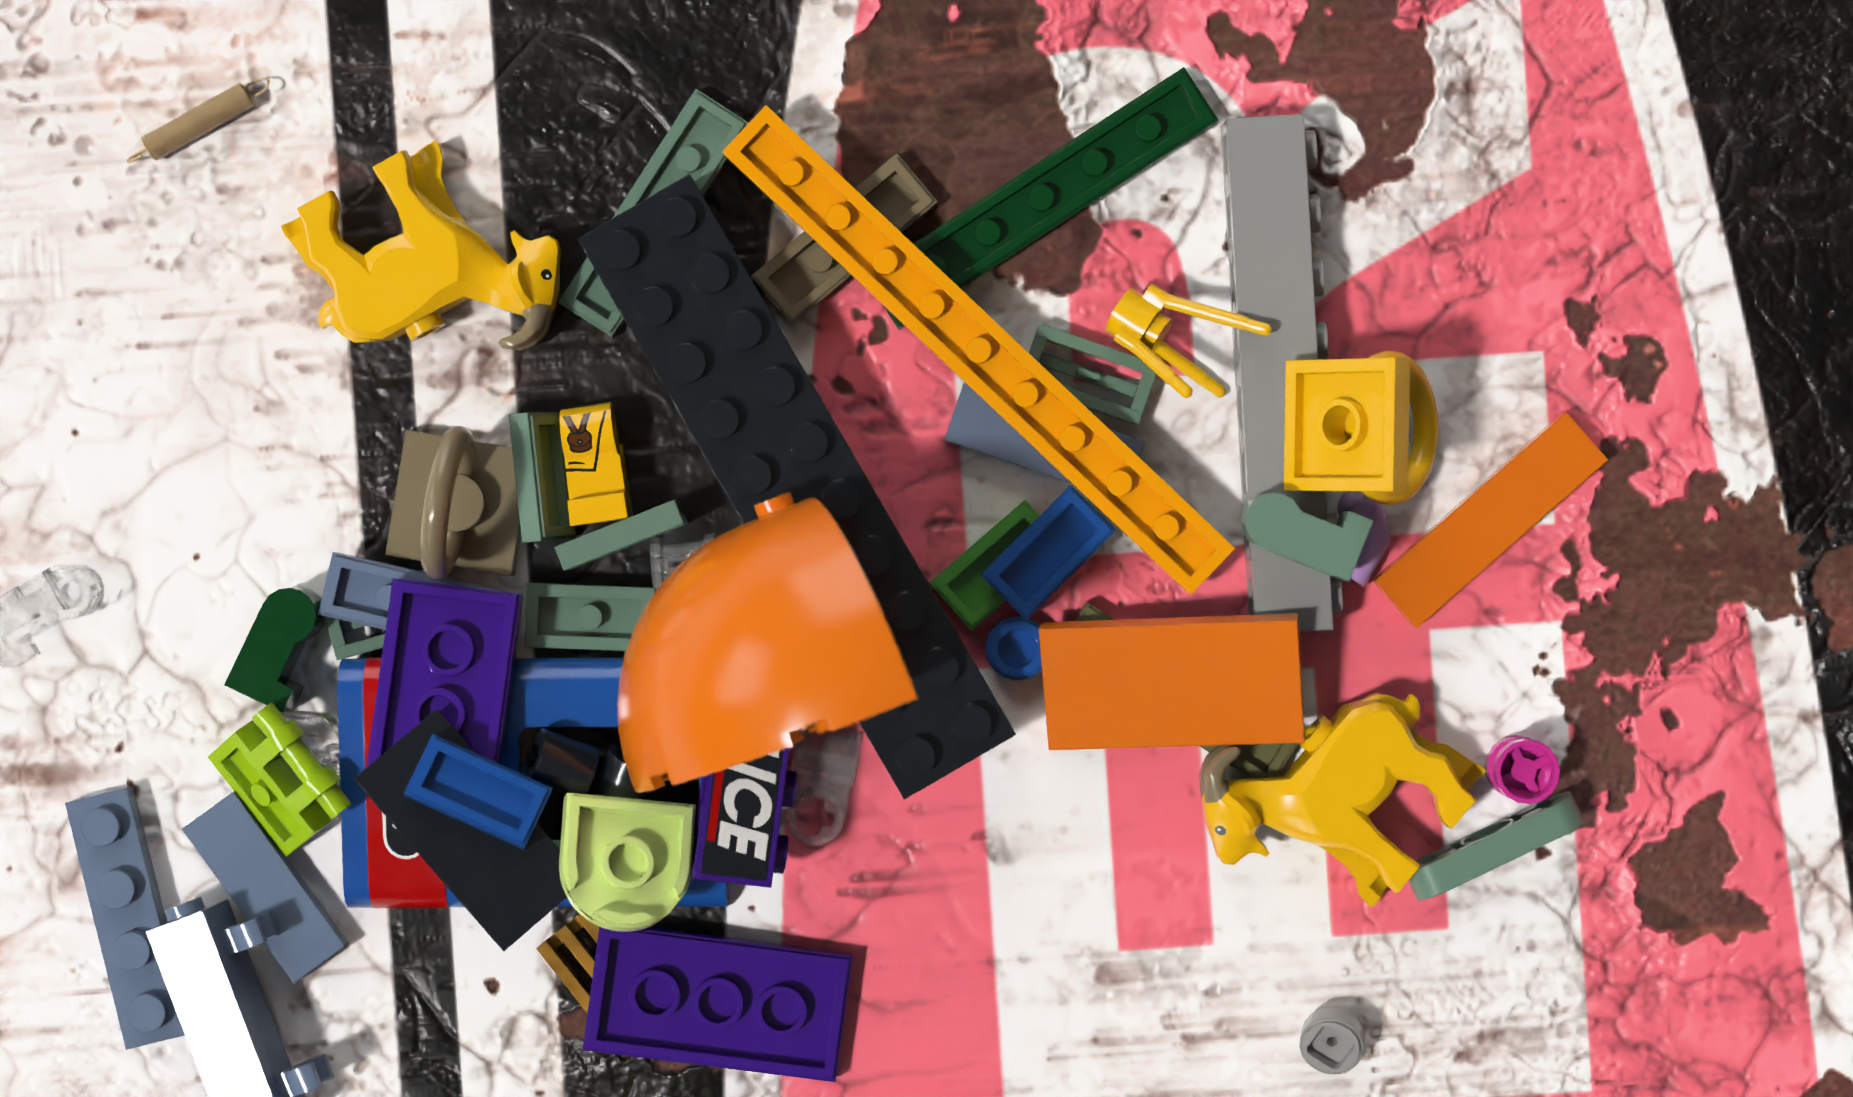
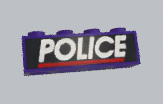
M790 747L701 778L694 831L691 873L693 879L771 888L773 873L784 874L788 854V835L778 834L782 809L792 810L797 783V772L787 770Z

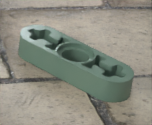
M1562 792L1550 796L1543 801L1536 802L1419 858L1416 862L1419 863L1420 867L1408 882L1418 901L1433 898L1571 833L1583 825L1585 821L1571 792Z

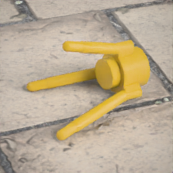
M1154 284L1148 287L1144 295L1130 288L1117 303L1105 328L1106 332L1114 336L1113 341L1134 353L1165 383L1170 385L1184 398H1189L1193 394V389L1161 358L1216 397H1224L1226 388L1163 341L1173 321L1164 315L1165 308L1263 336H1268L1272 332V327L1268 323L1170 295Z

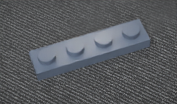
M133 786L66 802L65 806L125 1049L128 1050L185 1036L146 934L147 931L167 921Z

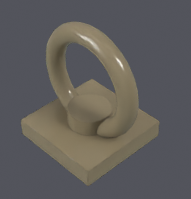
M453 426L443 436L406 430L385 555L421 561L425 574L435 580L447 577L454 567L514 576L521 528L512 447L477 442L474 440L471 431L464 426Z

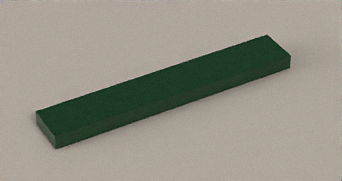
M1183 67L913 244L960 289H963L1195 138L1219 120L1185 67ZM884 307L898 330L905 327Z

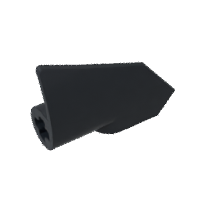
M545 728L540 729L535 736L520 770V774L552 788V792L537 822L551 840H561L563 801L567 792L697 804L690 780L672 785L669 779L664 781L665 786L647 792H635L624 761L621 744H612L606 750Z

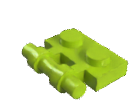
M271 702L252 717L253 720L235 731L208 756V759L287 857L331 822L333 818L352 805V803L337 785L341 778L330 764L323 767L301 738L305 733L296 721L291 719L287 722Z

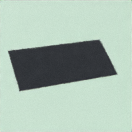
M436 709L357 775L354 780L504 952L567 898L559 874L560 849L538 824H536L525 850L404 796V792L432 734L474 752L440 711Z

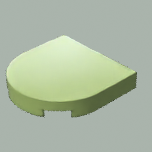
M567 792L563 801L559 874L563 890L572 906L580 915L593 924L619 932L645 929L665 918L680 902L690 883L696 805Z

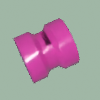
M1513 735L1502 738L1491 747L1485 760L1484 769L1487 771V781L1493 789L1519 803L1532 804L1543 801L1553 793L1559 783L1560 767L1555 754L1546 745L1528 737Z

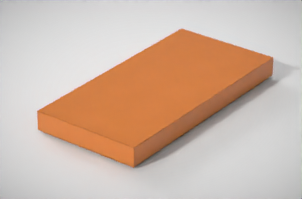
M1298 613L1041 622L1039 641L1049 750L1305 742Z

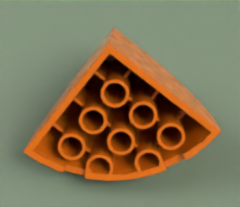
M791 492L754 505L758 516L757 519L727 531L697 549L662 582L645 606L634 627L624 655L617 700L618 731L622 754L635 792H647L665 786L664 781L669 779L672 785L683 783L791 747L804 740L801 730L808 729L809 732L816 730L817 733L828 730L832 732L918 699L888 624L851 547L833 517L816 498H809L795 504Z

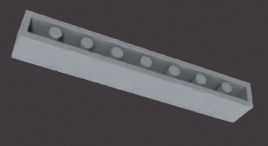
M1304 114L1227 118L1221 125L1231 312L1268 323L1272 327V332L1268 336L1232 328L1242 510L1246 503L1256 495L1276 492L1292 498L1302 512L1336 525L1338 520L1336 513L1327 514L1325 491H1284L1286 361L1327 360L1328 358L1327 326L1325 322H1316L1314 298L1324 296V266L1322 258H1312L1311 233H1318L1321 229V207L1319 195L1308 193L1307 169H1316L1317 167L1316 134L1314 130L1305 131ZM1244 535L1248 615L1298 613L1299 632L1333 630V616L1342 615L1343 612L1341 580L1261 549L1249 542Z

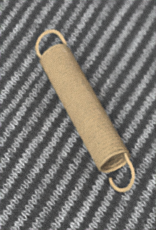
M258 78L248 83L245 88L238 82V84L233 85L230 89L227 88V91L224 90V92L219 93L216 97L213 96V98L208 99L205 103L202 102L199 106L194 107L191 111L188 110V112L183 113L180 117L177 116V118L169 121L166 125L163 124V126L158 127L155 131L152 130V132L147 133L144 137L141 136V142L145 148L129 157L127 163L137 161L143 157L142 153L145 151L154 160L158 161V159L163 158L167 154L169 155V153L177 150L180 146L183 147V145L188 144L191 140L194 141V139L202 136V134L205 135V132L208 133L211 129L213 130L216 126L219 127V125L224 124L227 120L230 121V119L238 116L241 112L244 113V111L249 110L252 106L255 107V100L248 87L258 81L266 80V87L255 94V97L268 89L270 80L268 78Z

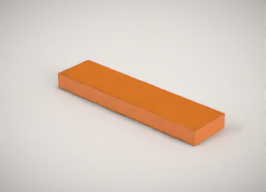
M1567 412L1561 413L1372 581L1412 627L1418 628L1606 463L1608 459Z

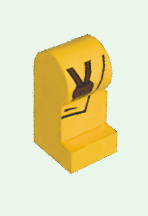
M612 402L560 410V434L569 494L567 503L570 526H582L632 517L633 509L623 444H620L617 420Z

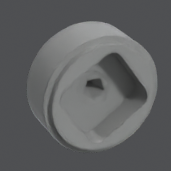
M1336 1007L1322 1008L1310 1014L1305 1020L1299 1042L1300 1051L1304 1060L1317 1071L1326 1074L1345 1073L1353 1069L1362 1058L1365 1031L1361 1022L1352 1013Z

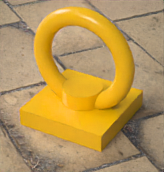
M1383 351L1369 358L1286 361L1284 491H1361L1372 501L1383 505L1400 504L1413 497L1422 488L1432 469L1439 431L1434 393L1421 367L1409 356L1396 351ZM1410 402L1413 416V440L1410 455L1408 458Z

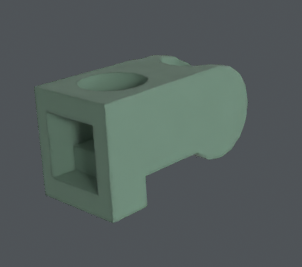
M1276 492L1259 494L1250 499L1244 506L1240 518L1243 534L1255 546L1342 581H1350L1374 521L1351 511H1341L1335 525L1302 512L1292 498Z

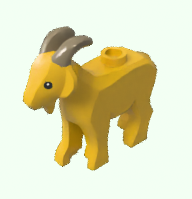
M437 140L424 146L412 156H409L407 150H403L372 167L398 211L403 226V233L377 244L365 255L344 242L338 229L340 204L334 191L330 190L298 207L297 210L301 217L281 225L284 235L296 248L307 267L322 275L333 289L334 297L327 300L318 313L319 326L323 330L328 326H333L342 336L354 343L393 341L406 333L411 342L419 340L445 325L441 314L469 299L522 315L526 319L518 332L499 341V345L504 349L520 351L536 346L550 330L560 291L561 248L558 240L547 235L531 241L523 238L518 232L513 230L510 234L517 257L507 264L492 246L466 222L456 209L443 180L444 156L440 143Z
M1373 693L1361 700L1342 705L1330 720L1324 715L1318 717L1306 729L1305 742L1298 743L1305 750L1284 775L1268 778L1225 780L1224 775L1227 767L1240 755L1241 750L1235 745H1219L1206 755L1199 772L1204 820L1212 839L1216 856L1223 864L1235 865L1249 853H1258L1266 857L1270 854L1266 845L1256 837V832L1262 823L1294 839L1319 846L1333 855L1354 876L1357 892L1373 908L1382 897L1387 886L1394 893H1398L1420 867L1418 862L1385 837L1373 825L1368 816L1389 796L1397 780L1423 784L1433 795L1436 813L1440 821L1452 829L1475 803L1476 799L1468 791L1487 771L1481 765L1467 759L1449 745L1430 742L1412 729L1419 719L1421 709L1415 695L1410 693L1406 699L1399 700L1388 694Z

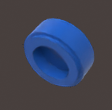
M1020 616L1008 617L998 622L989 632L985 645L986 656L991 667L999 675L1010 680H1025L1039 673L1042 670L1039 641L1040 626L1033 620H1025Z

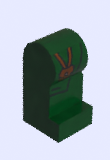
M304 587L278 589L270 594L262 604L224 686L265 705L272 702L280 712L293 710L305 686L289 678L306 641L318 635L325 624V617L318 615L321 604L319 599L321 597L313 590Z

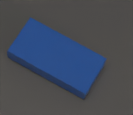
M1069 485L980 576L1027 620L1116 529L1072 485Z
M432 734L404 792V796L525 850L552 792V788Z

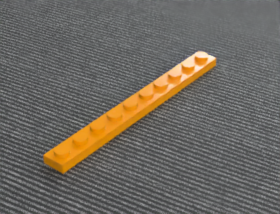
M767 105L722 151L723 155L1189 595H1192L1235 549Z

